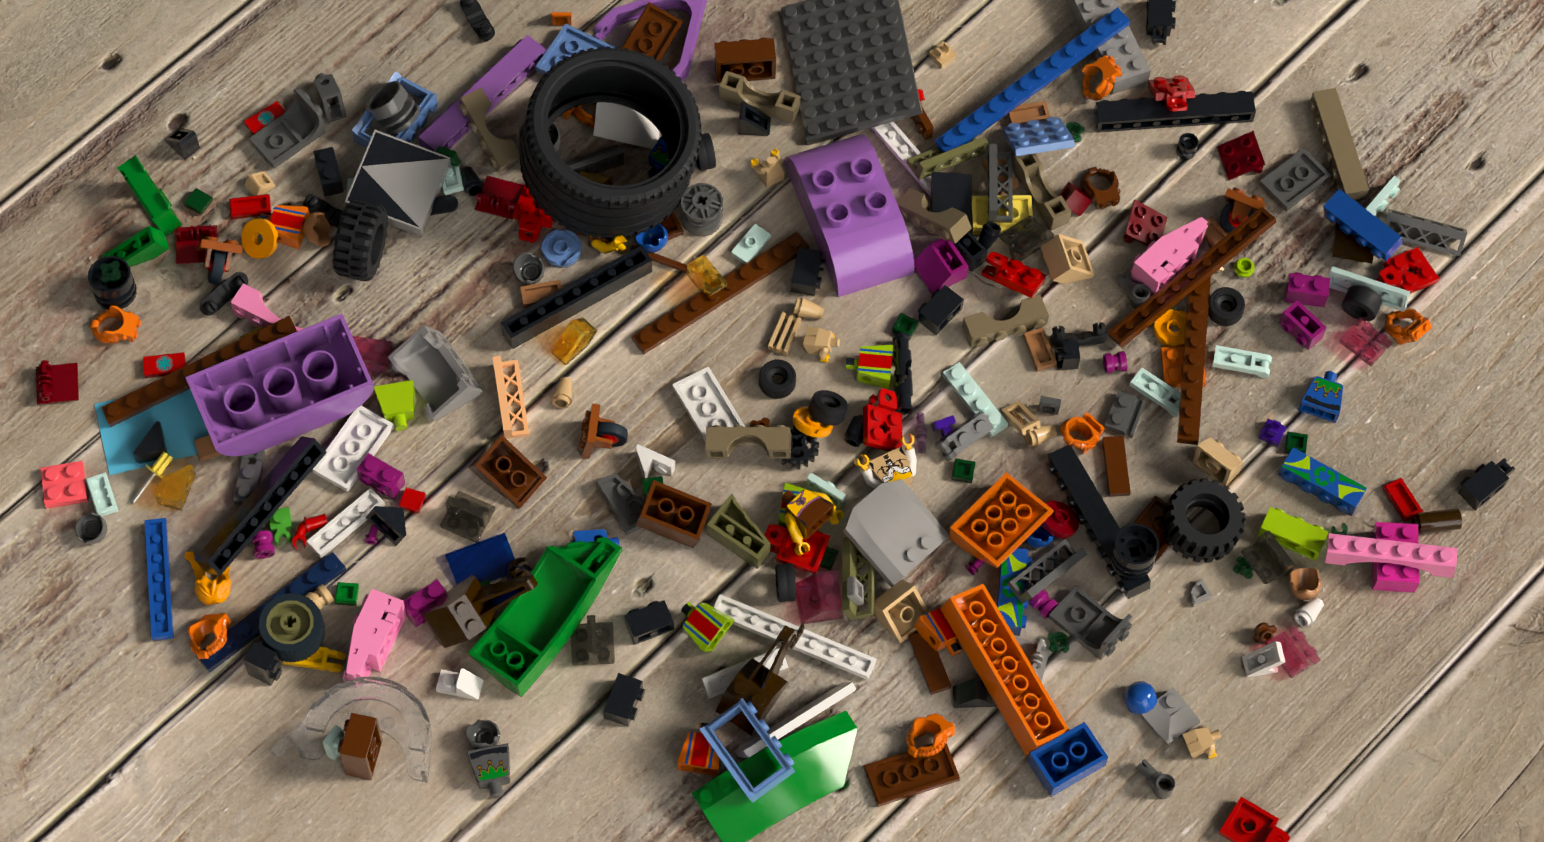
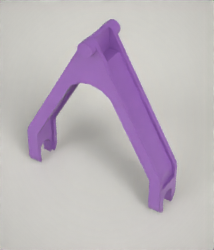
M638 0L613 8L594 27V31L597 33L594 36L602 41L618 25L639 19L649 2L664 11L673 8L686 12L691 17L680 63L673 69L676 72V76H680L683 82L689 75L707 0Z

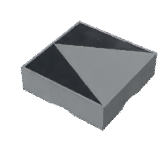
M374 130L345 199V207L353 200L381 205L387 210L388 223L396 228L422 237L432 212L434 200L440 192L451 166L450 157Z

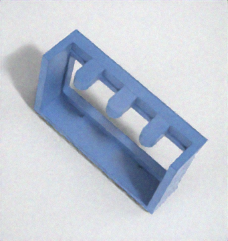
M395 71L388 82L398 81L407 92L423 100L419 105L420 114L412 125L396 136V138L411 143L415 139L419 128L424 127L430 113H434L437 109V95L407 80ZM368 109L352 129L354 141L366 148L372 136L364 132L371 127L374 120Z
M741 698L738 703L699 729L746 796L753 803L795 772L792 765L795 763L788 753L783 755L779 748L782 745L774 735L771 738L767 733L770 728L763 718L757 719L755 713L758 711L750 701L746 703ZM741 711L782 766L781 769L755 788H753L714 733V731Z

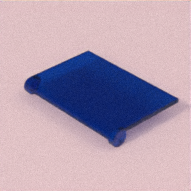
M505 532L445 554L457 585L470 575L475 576L479 583L488 579L492 582L507 575L505 571L506 566L515 559Z

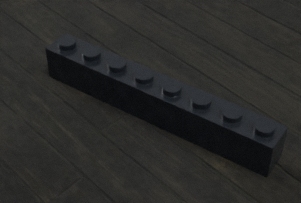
M1253 91L1219 92L1217 94L1201 93L1195 95V98L1186 99V111L1174 112L1167 109L1166 100L1156 101L1155 98L1142 97L1139 99H1120L1117 101L1102 100L1096 102L1094 107L1096 132L1253 122L1256 114Z
M642 245L501 322L503 336L512 349L520 346L652 272L651 258Z
M301 436L196 556L195 561L206 573L221 576L325 456L327 452L315 438Z
M1067 445L1048 454V463H1046L1048 471L1051 475L1054 474L1056 476L1057 486L1060 491L1066 493L1067 503L1070 508L1074 507L1076 510V518L1080 525L1084 524L1086 527V535L1089 541H1094L1097 546L1096 552L1101 560L1104 559L1107 563L1106 569L1111 577L1114 576L1117 580L1116 586L1121 594L1124 593L1127 599H1130L1150 589L1151 580L1148 575L1139 579H1128L1114 570L1110 554L1120 527L1072 446Z

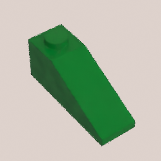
M148 226L102 255V257H120L128 263L129 267L155 259L169 250V246L164 232Z

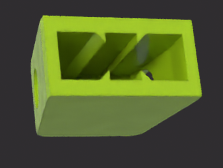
M413 380L374 386L376 399L383 418L394 423L396 431L406 430V420L415 418V387Z

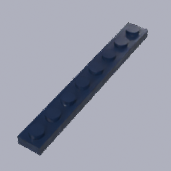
M333 552L230 628L227 631V641L219 651L209 656L208 659L198 658V660L209 673L259 636V617L270 600L288 593L301 594L302 596L309 592L313 593L319 585L323 584L326 586L346 571L345 565Z

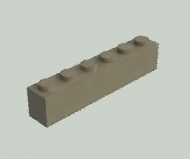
M1332 88L1315 91L1308 102L1309 110L1313 112L1315 128H1318L1320 132V144L1324 145L1325 159L1327 163H1330L1331 178L1335 179L1336 192L1340 189L1355 201L1365 200L1369 188L1337 90Z

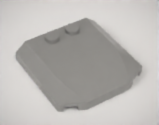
M902 479L881 483L849 511L846 526L843 528L844 534L890 587L906 576L949 537V533Z

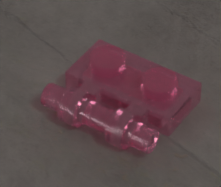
M1360 318L1356 325L1361 329L1359 330L1353 325L1340 338L1339 343L1372 367L1385 352L1381 345L1389 349L1393 342L1387 338L1386 334L1380 333L1373 328V324L1369 321L1365 322ZM1368 333L1370 336H1372V337L1375 339V341H1373L1371 338H1369V337H1368L1367 335H1365V334Z
M353 336L362 359L373 361L372 363L364 362L367 370L371 374H386L387 366L380 364L381 362L389 363L388 356L392 352L393 342Z
M1296 626L1289 629L1292 637L1289 638L1284 631L1266 643L1268 645L1275 641L1281 642L1285 663L1281 664V666L1290 678L1309 668L1310 665L1306 659H1310L1314 665L1321 660L1317 655V650L1311 647L1305 639L1306 635L1303 631L1300 632ZM1295 644H1299L1304 652L1300 653Z

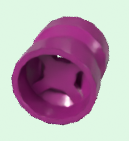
M1124 351L1117 352L1114 355L1111 353L1103 354V366L1106 374L1113 373L1114 370L1119 372L1127 371V358Z
M259 531L252 539V543L255 545L253 549L255 558L266 559L275 555V548L272 545V532Z
M1044 589L1029 602L1033 609L1040 611V615L1044 619L1048 618L1049 614L1059 604L1055 599H1050Z

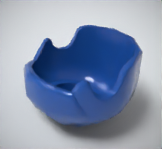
M658 224L653 229L649 228L645 233L641 232L640 235H635V241L639 246L642 245L646 252L655 253L666 245L668 233L662 225Z
M1040 525L1025 542L1031 547L1042 548L1049 545L1053 541L1054 536Z
M1145 681L1130 684L1123 693V699L1128 711L1138 715L1152 710L1158 700L1154 688Z

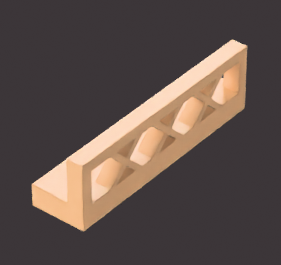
M494 356L492 358L504 437L511 439L529 436L518 360L501 362V356ZM515 367V373L509 378L503 374L502 368ZM510 384L518 388V391L513 396L506 392ZM513 402L521 406L516 415L509 411V407ZM517 420L524 425V430L512 432L511 426Z

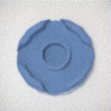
M558 229L545 236L542 241L541 251L543 258L548 264L553 267L564 268L577 262L581 256L582 247L580 239L575 233L570 230L564 229V231H559Z

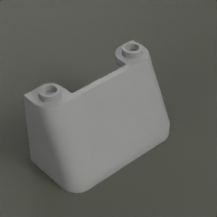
M423 325L388 356L392 362L391 367L396 373L399 374L401 372L409 380H413L414 387L426 402L423 412L430 420H440L475 399L483 392L481 385L447 338L440 331Z

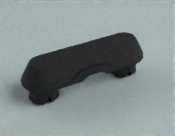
M460 0V6L478 37L484 41L491 40L495 35V30L478 1Z
M313 194L305 197L303 206L308 207L310 213H324L330 225L339 227V222L343 215L342 210L333 207Z
M236 272L221 282L200 302V311L207 316L216 313L236 295L243 283L248 284L247 275L243 272Z
M1102 322L1099 325L1094 323L1092 325L1093 331H1086L1081 334L1065 333L1063 326H1059V329L1057 326H1054L1050 340L1055 347H1060L1061 341L1078 340V345L1102 344L1105 342L1108 332L1105 331L1106 325Z

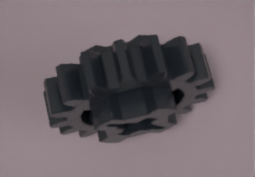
M793 425V429L790 430L791 459H782V465L789 463V468L796 465L797 469H800L801 464L808 467V461L814 463L815 456H818L819 442L816 441L817 437L805 435ZM807 442L810 444V450L808 449Z

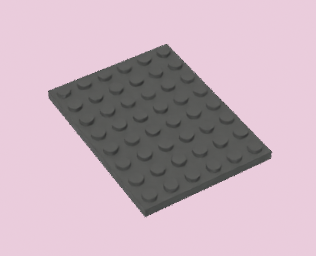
M805 0L781 7L797 95L801 96L800 111L808 145L923 114L899 0Z

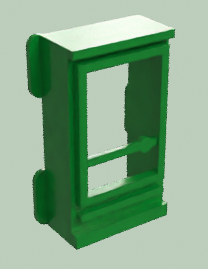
M136 155L117 167L152 221L164 232L165 236L172 233L176 227L182 226V223L171 208L172 204L163 191L157 188Z

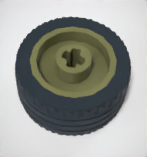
M294 593L277 596L266 604L259 617L258 629L261 641L265 647L277 652L281 661H303L314 655L323 643L325 635L323 616L317 605L306 596Z

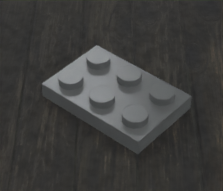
M1303 148L1261 179L1259 185L1285 211H1288L1329 180L1331 174Z

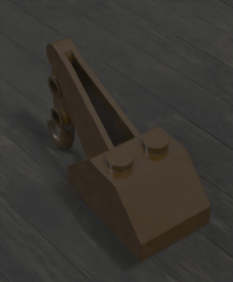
M526 557L516 558L506 566V581L481 586L477 578L470 575L419 611L441 646L447 648L469 641L487 628L497 612L496 609L538 585L533 574L523 567H518L519 563L527 561Z
M804 624L800 625L797 632L785 625L760 663L753 658L748 661L726 689L716 709L718 714H723L743 698L746 703L750 701L758 711L755 713L758 720L765 719L788 685V682L780 677L778 673L788 648L792 649L800 639L805 628ZM781 642V647L771 668L768 669L765 665ZM742 711L729 720L750 736H753L756 732Z

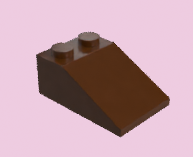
M503 435L496 436L469 466L483 482L518 508L524 505L547 478Z

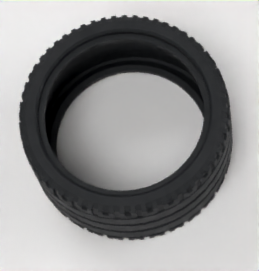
M606 46V48L597 47V49L589 48L588 51L581 50L580 53L575 52L571 57L567 56L564 60L558 61L556 66L553 65L536 85L526 112L520 141V169L525 186L529 188L530 196L533 197L535 203H538V207L544 210L546 215L551 216L553 221L556 220L560 226L564 225L568 230H574V233H583V236L590 235L592 238L614 239V237L622 235L629 238L633 234L637 236L641 232H647L649 228H655L656 225L661 224L664 219L666 220L674 212L675 208L678 207L690 183L699 154L702 135L700 113H698L696 100L692 98V93L687 89L686 83H682L681 77H677L676 72L669 70V66H664L660 60L656 61L654 57H648L646 53H638L634 49L630 51L628 48L620 49V47L611 48L610 46ZM594 102L620 104L644 115L656 126L668 147L670 162L658 174L639 183L617 186L598 183L576 173L561 159L552 144L548 129L558 117L577 106Z

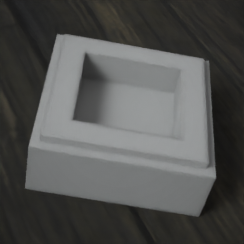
M854 576L848 577L847 597L858 606L864 603V586Z

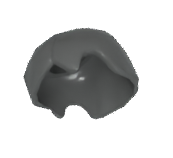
M531 252L519 254L513 263V271L516 278L524 284H536L544 277L545 267L543 261Z
M93 512L83 515L75 526L77 538L89 545L100 543L108 531L105 519Z
M478 719L475 724L468 725L466 728V738L469 745L475 750L496 746L500 740L499 728L497 724L490 720Z

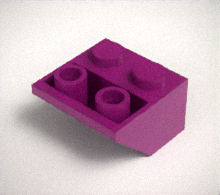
M941 238L931 243L914 259V268L931 294L937 289L941 290L944 285L950 287L967 278L969 266L953 242Z

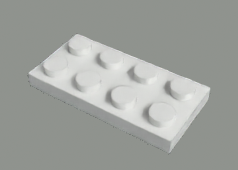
M709 366L672 384L673 390L705 442L706 427L721 425L723 427L742 425L745 427Z
M363 406L358 407L328 446L325 456L312 469L313 473L349 492L358 479V466L368 453L373 456L376 454L394 429V424Z

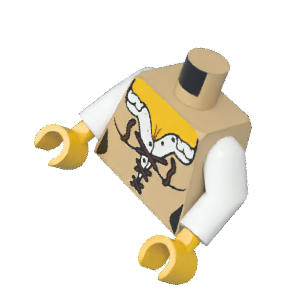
M909 434L910 441L908 443H905L904 436L900 437V442L906 447L904 449L901 446L869 461L867 455L861 454L863 458L862 464L859 459H854V464L861 467L860 471L868 486L875 489L881 483L901 479L907 486L912 484L917 465L915 450L911 446L914 443V436L912 434Z

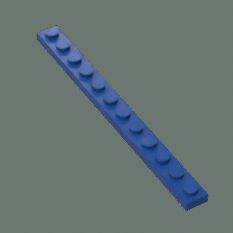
M1117 7L937 138L935 145L944 153L967 144L1130 25V19Z

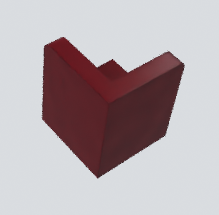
M1070 182L1057 195L1062 196L1070 210L1078 216H1081L1092 203L1087 194Z

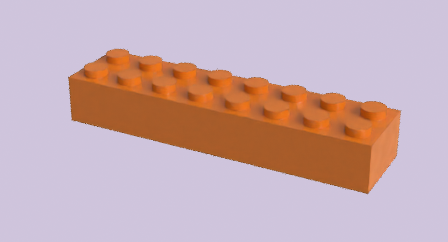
M978 585L950 597L940 609L1025 755H1029L1030 752L1069 731L1068 726L985 585Z

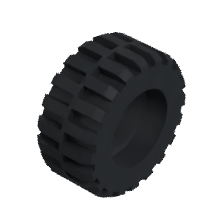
M353 200L347 204L337 228L333 250V269L339 276L366 282L371 280L373 275L376 274L387 237L388 214L383 206L359 200Z
M1201 478L1199 482L1193 479L1187 484L1183 483L1166 503L1161 516V522L1164 523L1161 527L1162 533L1167 534L1165 538L1167 543H1172V549L1176 553L1178 551L1181 552L1183 558H1193V562L1200 563L1204 559L1205 563H1209L1214 558L1215 560H1220L1224 555H1228L1241 538L1245 529L1246 514L1242 512L1244 509L1243 504L1237 501L1238 496L1235 492L1231 493L1228 491L1230 489L1228 486H1221L1216 480L1208 482V479ZM1192 507H1202L1211 511L1219 521L1220 532L1204 534L1197 531L1189 523L1186 510Z

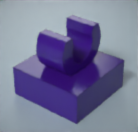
M954 415L930 425L933 432L940 430L942 437L952 431L950 426L955 424L956 420Z
M1267 419L1259 439L1278 447L1287 427L1282 425L1281 422Z

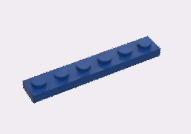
M166 518L144 520L151 638L153 641L174 638L167 520Z

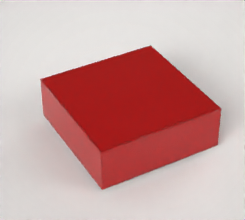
M406 487L399 503V508L419 514L426 498V493Z

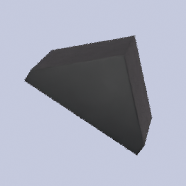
M744 102L740 103L739 135H770L771 118Z
M179 127L164 139L184 160L200 149L197 135L193 130Z
M156 421L133 452L135 461L139 464L157 460L163 451L168 454L164 431L161 423Z
M375 506L365 517L395 546L406 536L403 508Z
M975 678L955 685L952 688L954 708L997 707L983 681Z

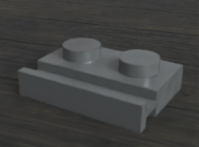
M1118 390L1104 428L1132 438L1146 400L1137 399L1133 395Z

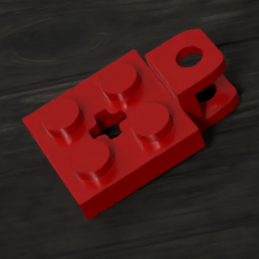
M1177 75L1168 79L1155 77L1154 80H1148V88L1155 100H1166V107L1169 111H1186V99L1195 98V89L1185 76Z
M524 185L513 212V219L519 220V239L534 243L539 238L542 226L551 229L554 221L550 215L544 213L543 209L535 208V204L538 203L533 201V197L529 194V188H526ZM526 232H531L532 235H531V236H526L525 233H526Z
M1416 247L1383 263L1385 268L1380 271L1376 281L1410 291L1411 294L1437 283L1440 278L1421 250ZM1408 269H1413L1415 271V274H1413L1412 272L1409 273Z
M991 252L986 258V262L990 265H986L981 273L985 278L1030 298L1035 295L1045 282L1047 275L1039 269L1028 267L1018 260L1010 259L1008 261V257L997 252Z
M884 388L880 389L878 395L872 394L868 399V404L863 407V445L888 452L902 446L900 442V437L902 436V414L894 412L897 409V397L894 391ZM885 395L889 396L890 401L885 399ZM880 426L884 427L885 433L883 432V429L880 428Z
M776 524L768 525L764 536L771 544L770 552L778 554L776 562L782 564L793 563L794 568L816 575L831 536L816 531L807 540L803 538L802 541L810 545V550L798 556L794 551L797 543L793 542L787 531L788 529Z
M1240 797L1219 831V835L1231 842H1289L1290 836L1276 826L1279 818L1243 797ZM1253 823L1252 828L1254 830H1245L1243 824Z

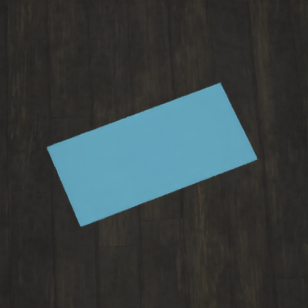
M191 389L113 427H110L101 407L117 399L94 404L109 475L146 467V465L151 466L156 462L155 460L139 464L133 456V452L156 421L161 423L167 452L173 457L172 460L198 454L194 440L209 435Z

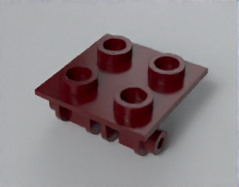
M1254 131L1217 146L1229 181L1251 171L1259 174L1263 171V166L1266 165Z
M487 175L482 192L476 195L477 203L474 210L513 220V212L524 185Z
M1134 200L1123 236L1125 242L1132 243V241L1137 240L1146 246L1152 241L1156 242L1163 236L1168 217Z
M217 225L176 227L174 229L176 237V264L204 263L205 251L196 250L197 242L205 238V236L217 238Z
M47 360L40 362L38 367H36L37 405L79 401L78 363L51 365Z

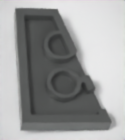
M616 473L598 480L596 486L625 534L628 535L641 529L635 523L644 498L639 497L633 491L634 489Z

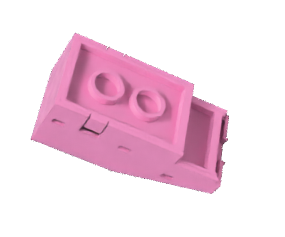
M1200 217L1162 236L1156 242L1152 241L1148 245L1147 251L1143 254H1138L1133 260L1134 265L1130 271V278L1133 282L1148 286L1151 297L1195 261L1198 249L1203 245V238L1208 227L1207 221Z
M371 589L369 595H365L362 601L363 608L360 614L357 613L354 617L347 666L343 674L344 683L356 691L363 690L372 669L381 672L407 617L403 600Z

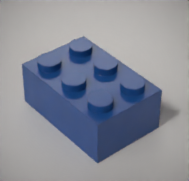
M1083 722L1030 752L1027 762L1050 797L1106 766L1108 756L1087 724Z

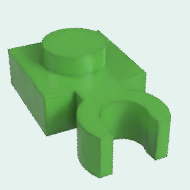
M280 508L269 519L271 532H276L274 539L277 546L280 545L279 540L281 537H286L288 544H291V536L287 530L293 529L290 508Z

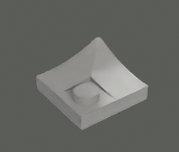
M1174 687L1158 698L1152 710L1139 714L1166 745H1169L1200 723L1198 717Z

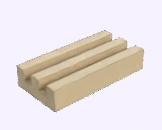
M782 312L768 344V349L787 356L802 318H794V315L790 314L789 316ZM786 320L787 323L779 339V342L777 346H774L776 339L779 335V332L782 328V325ZM791 323H795L793 330L790 334V337L786 343V346L784 349H782L781 346L785 340Z
M1020 401L1001 409L1002 415L1022 435L1026 434V430L1033 431L1034 426L1036 428L1041 427L1039 419ZM1016 408L1030 421L1029 423L1015 410Z

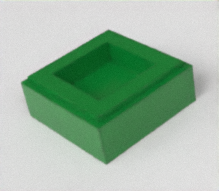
M337 582L335 604L357 606L359 584Z

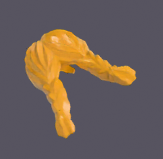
M193 551L186 552L184 557L190 562L196 577L194 591L198 600L208 606L223 603L227 600L232 584L229 577L230 565L221 576H217L215 580L211 581L207 578L205 570L195 561L196 557Z

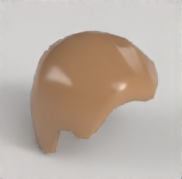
M315 212L308 216L302 228L305 238L314 245L327 246L331 242V238L328 235L331 225L326 220L324 213Z
M1297 568L1292 570L1289 574L1291 593L1299 600H1310L1316 597L1321 589L1319 571L1315 568Z

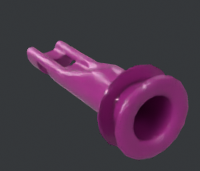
M374 525L371 526L369 533L365 535L367 539H364V542L376 545L378 529Z
M977 558L973 562H968L965 568L972 575H975V572H979L978 568L984 561Z

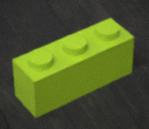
M1270 507L1258 536L1316 561L1329 532L1319 525L1305 522L1300 517L1290 516L1279 508Z

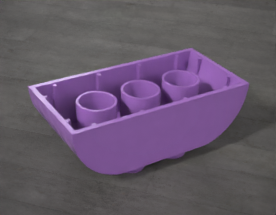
M864 134L785 157V168L818 249L822 251V259H825V266L838 297L914 274L913 251L903 216L871 142Z
M342 313L185 377L216 451L226 456L254 454L341 419L360 407L370 397L374 387Z

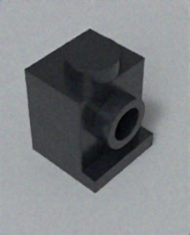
M1078 340L1061 341L1060 349L1055 350L1057 371L1078 369L1080 362Z

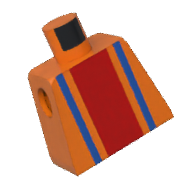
M276 205L272 216L260 215L261 219L269 220L275 226L278 232L277 242L298 250L300 249L304 237L303 224L307 217L310 216L308 207Z
M940 608L920 616L916 621L915 629L935 651L947 648L951 656H955L963 650Z
M700 723L699 728H702L709 723ZM700 729L698 732H688L678 758L677 770L718 776L719 756Z

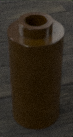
M1458 508L1416 513L1415 517L1412 518V524H1418L1419 534L1457 530L1462 528V516Z

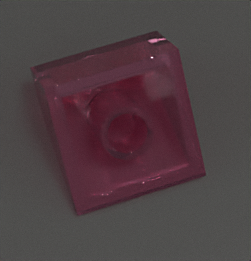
M837 570L814 573L796 583V601L801 624L843 618L842 597Z

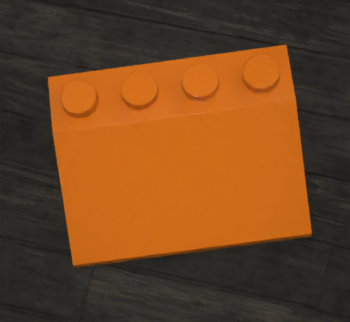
M1006 472L950 527L949 539L965 552L998 568L1054 510Z

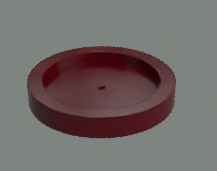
M1046 502L1045 504L1053 509L1054 512L1041 525L1055 537H1072L1079 528L1075 512L1062 502Z

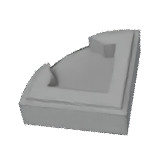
M1202 578L1194 584L1191 590L1190 601L1192 607L1212 598Z

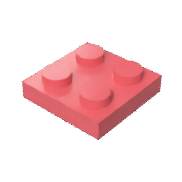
M83 461L40 468L46 509L88 502Z

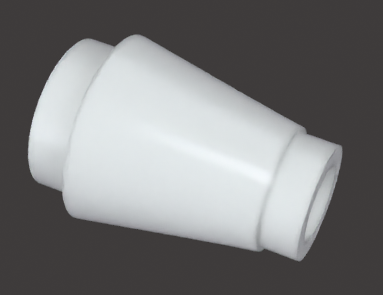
M1314 597L1297 609L1294 615L1295 621L1302 627L1311 626L1324 606L1322 600Z

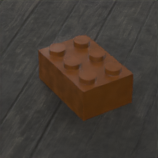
M763 37L755 40L742 39L739 41L714 43V65L717 84H721L726 71L744 76L747 81L776 79L774 38Z
M653 480L647 490L635 525L694 548L700 539L712 503Z
M351 713L350 719H346L343 731L346 732L344 740H340L338 744V753H340L342 767H344L345 773L348 776L372 780L383 742L379 723L375 717Z

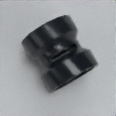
M1185 133L1180 136L1176 152L1181 159L1190 160L1195 156L1199 144L1197 136L1192 133Z

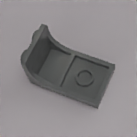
M298 87L294 89L295 98L291 107L279 118L249 138L250 143L274 169L325 133V122L322 118L323 112L317 104L314 105L310 101L309 95Z
M1078 586L1071 590L1048 617L1099 660H1102L1105 655L1109 657L1114 652L1116 643L1119 640L1123 642L1130 633L1128 630L1132 626V616L1130 614L1124 619L1114 616Z

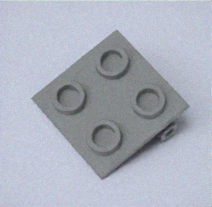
M1015 637L1042 682L1051 646H1047L1045 644L1046 641L1043 639H1037V642Z

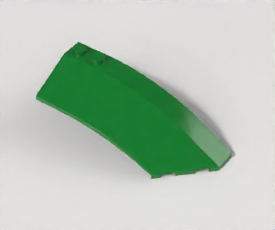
M606 537L597 538V541L591 542L578 541L567 543V546L561 547L547 546L531 572L538 585L534 589L513 599L468 654L506 688L522 698L561 651L587 614L621 554L622 547Z
M844 711L780 740L779 742L782 747L779 749L783 755L788 753L795 764L792 767L795 772L753 803L746 796L729 770L694 791L692 795L722 842H748L786 817L845 786L847 770L850 765L858 728L848 712ZM768 747L737 764L753 788L782 768Z

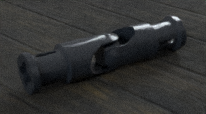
M901 332L892 336V340L895 343V350L893 351V362L895 365L894 392L897 397V409L895 412L906 415L914 411L911 403V397L913 396L911 350H909L911 336L908 333Z

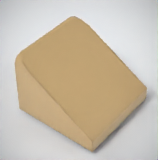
M263 171L248 175L245 187L252 196L268 192L275 187V184L266 172Z

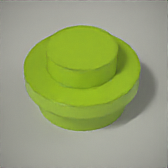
M1241 258L1234 265L1235 273L1242 278L1250 277L1255 269L1253 262L1248 258Z

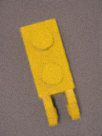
M320 647L314 655L303 661H282L284 665L339 673L342 672L343 666L327 662L328 657L335 660H345L346 654L336 650H329L326 647Z

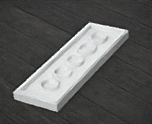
M853 682L840 683L772 726L767 733L771 738L774 735L777 739L781 738L854 692L856 688ZM758 735L734 751L737 757L749 758L767 747V745Z

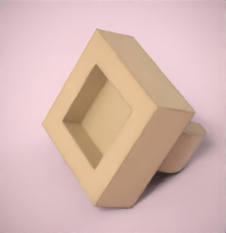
M944 41L929 51V57L941 69L956 59L957 55L951 49V46Z

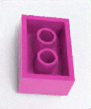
M1376 522L1371 531V538L1419 544L1418 524ZM1372 562L1373 590L1416 591L1420 583L1419 569L1399 564Z

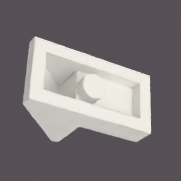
M637 444L636 457L644 478H648L652 468H655L660 474L672 476L675 471V460Z
M1277 641L1242 656L1247 677L1277 673V666L1285 663L1281 642Z
M462 668L460 673L441 669L436 692L478 701L484 680Z

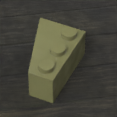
M731 494L707 523V535L758 569L769 556L771 544L757 525L751 521L747 512L741 508L734 495Z

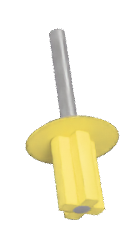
M163 451L152 467L146 465V468L152 471V473L131 500L133 503L137 502L156 475L166 479L161 474L173 457Z

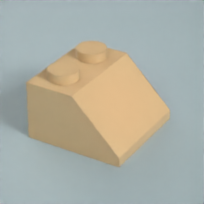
M1058 234L1041 245L1042 256L1047 264L1048 274L1052 281L1067 284L1095 276L1083 241Z
M1211 437L1198 445L1192 462L1222 486H1227L1240 472L1243 465L1239 456L1230 453L1224 448L1222 443L1213 440Z
M900 580L874 601V613L878 621L900 644L909 635L917 631L914 625L918 618L929 613L915 585L904 580Z

